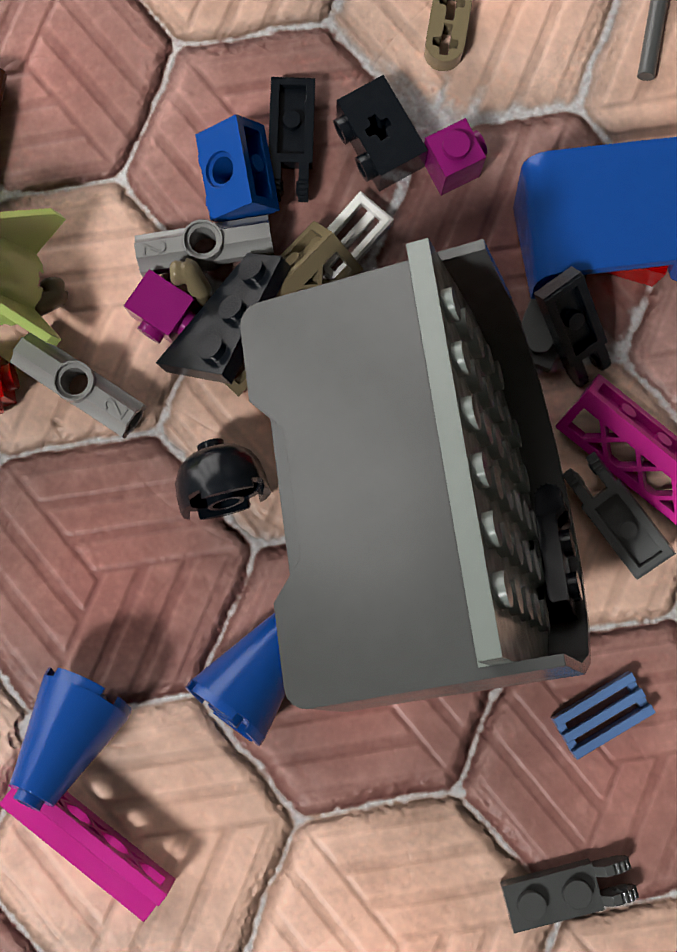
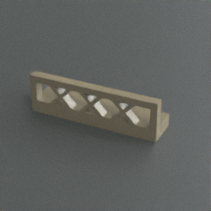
M313 221L280 255L291 268L276 297L357 275L363 270V267L332 231ZM336 253L346 264V267L334 279L322 280L323 265ZM245 370L232 384L224 383L238 397L247 389Z

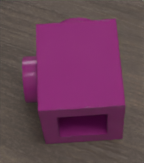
M466 118L425 137L424 144L428 149L425 167L440 196L480 177L488 153L487 146L481 133L478 130L472 131Z
M150 269L124 304V308L131 317L140 322L137 329L158 344L161 343L163 338L173 343L200 310L193 297Z

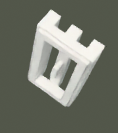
M361 191L327 228L337 236L354 215L364 207L367 210L366 214L341 240L342 244L348 249L375 218L379 220V223L351 253L358 263L387 232L394 221L391 216ZM336 253L323 265V276L327 279H334L346 267V264L343 262L336 271L331 269L340 258Z

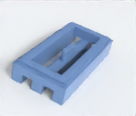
M627 671L550 717L575 759H580L656 713L652 705L647 702L642 688H639L635 682L636 678L632 672ZM627 687L630 692L629 694L568 729L565 724L566 722ZM637 704L638 707L578 744L575 741L576 738L631 705Z

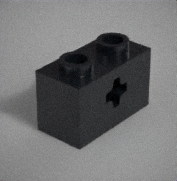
M384 75L337 99L336 119L333 120L334 127L345 145L349 142L352 144L358 155L355 157L356 165L366 182L373 180L380 192L425 167L428 149Z

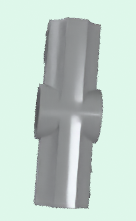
M268 215L218 223L199 219L191 222L186 228L135 235L134 243L136 259L142 277H144L149 269L156 274L170 273V264L174 260L185 261L186 258L196 261L202 271H213L223 264L240 262L247 253L274 255ZM206 238L216 241L215 247L208 253L201 254L194 251L195 245L202 239Z
M29 332V334L19 340L13 349V355L10 360L11 364L121 437L126 438L130 432L134 431L142 419L147 407L145 404L59 347L46 343ZM78 375H87L88 384L86 389L82 393L71 395L70 383L72 379Z

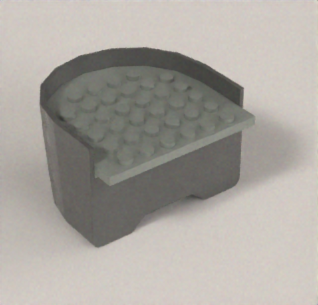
M429 238L407 243L406 248L409 259L407 261L258 302L250 306L241 318L240 330L249 402L268 416L271 421L290 572L288 580L274 602L284 691L291 704L300 709L340 712L355 711L585 675L591 665L590 625L583 572L556 440L525 330L510 292L484 239L436 252ZM545 483L557 484V487H560L564 496L563 499L569 509L571 524L567 529L571 530L576 557L568 558L570 572L577 571L583 594V600L575 601L578 620L562 623L557 620L548 601L536 520L534 493L537 492V488L541 487L540 485L543 486Z

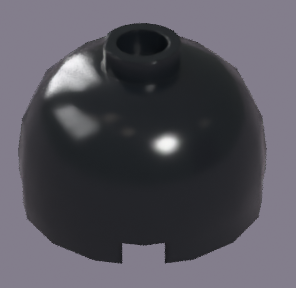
M220 438L200 443L197 446L198 451L188 456L180 466L175 481L176 497L180 513L184 519H190V512L198 511L200 520L231 515L250 508L247 499L258 494L260 502H262L271 494L267 476L257 456L250 449L240 445L224 444V440Z

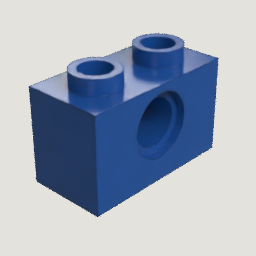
M235 114L195 134L199 153L198 162L202 170L206 192V206L211 221L225 222L270 215L280 210L263 124Z

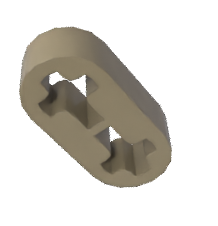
M448 0L432 1L424 57L428 65L433 69L449 71L460 63L466 42L472 0H453L456 2L453 20L445 19ZM442 34L451 35L448 55L439 54Z

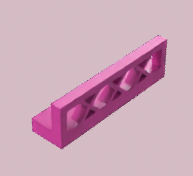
M598 374L555 427L589 455L596 452L616 477L620 478L622 482L677 525V436L603 376ZM583 409H586L599 420L601 433H585L572 421ZM610 442L628 443L635 449L636 461H619L612 455ZM646 471H662L671 478L672 490H655L647 483Z
M11 787L10 791L0 802V806L143 922H145L156 906L159 907L176 880L69 792H66L54 807L44 804L40 812L14 800L13 797L17 790Z

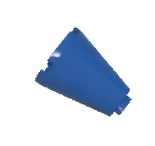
M275 613L270 615L196 675L185 687L201 704L204 701L208 702V707L214 711L213 714L249 741H254L257 746H260L265 740L285 697Z
M49 667L43 676L9 784L17 790L13 799L39 812L44 804L54 807L126 723L132 713V708L120 697H117L114 704H111L103 694L106 688L79 674L62 668H57L56 672H54Z

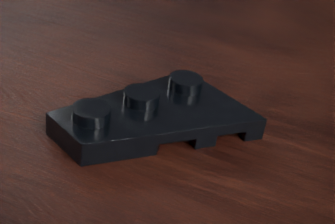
M247 253L157 360L156 364L167 373L232 384L244 361L240 330L241 318L250 306L276 298L291 266L282 256Z

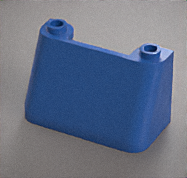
M677 137L545 151L529 157L523 163L513 212L531 299H536L534 293L571 266L581 271L583 275L668 266L671 279L677 281Z

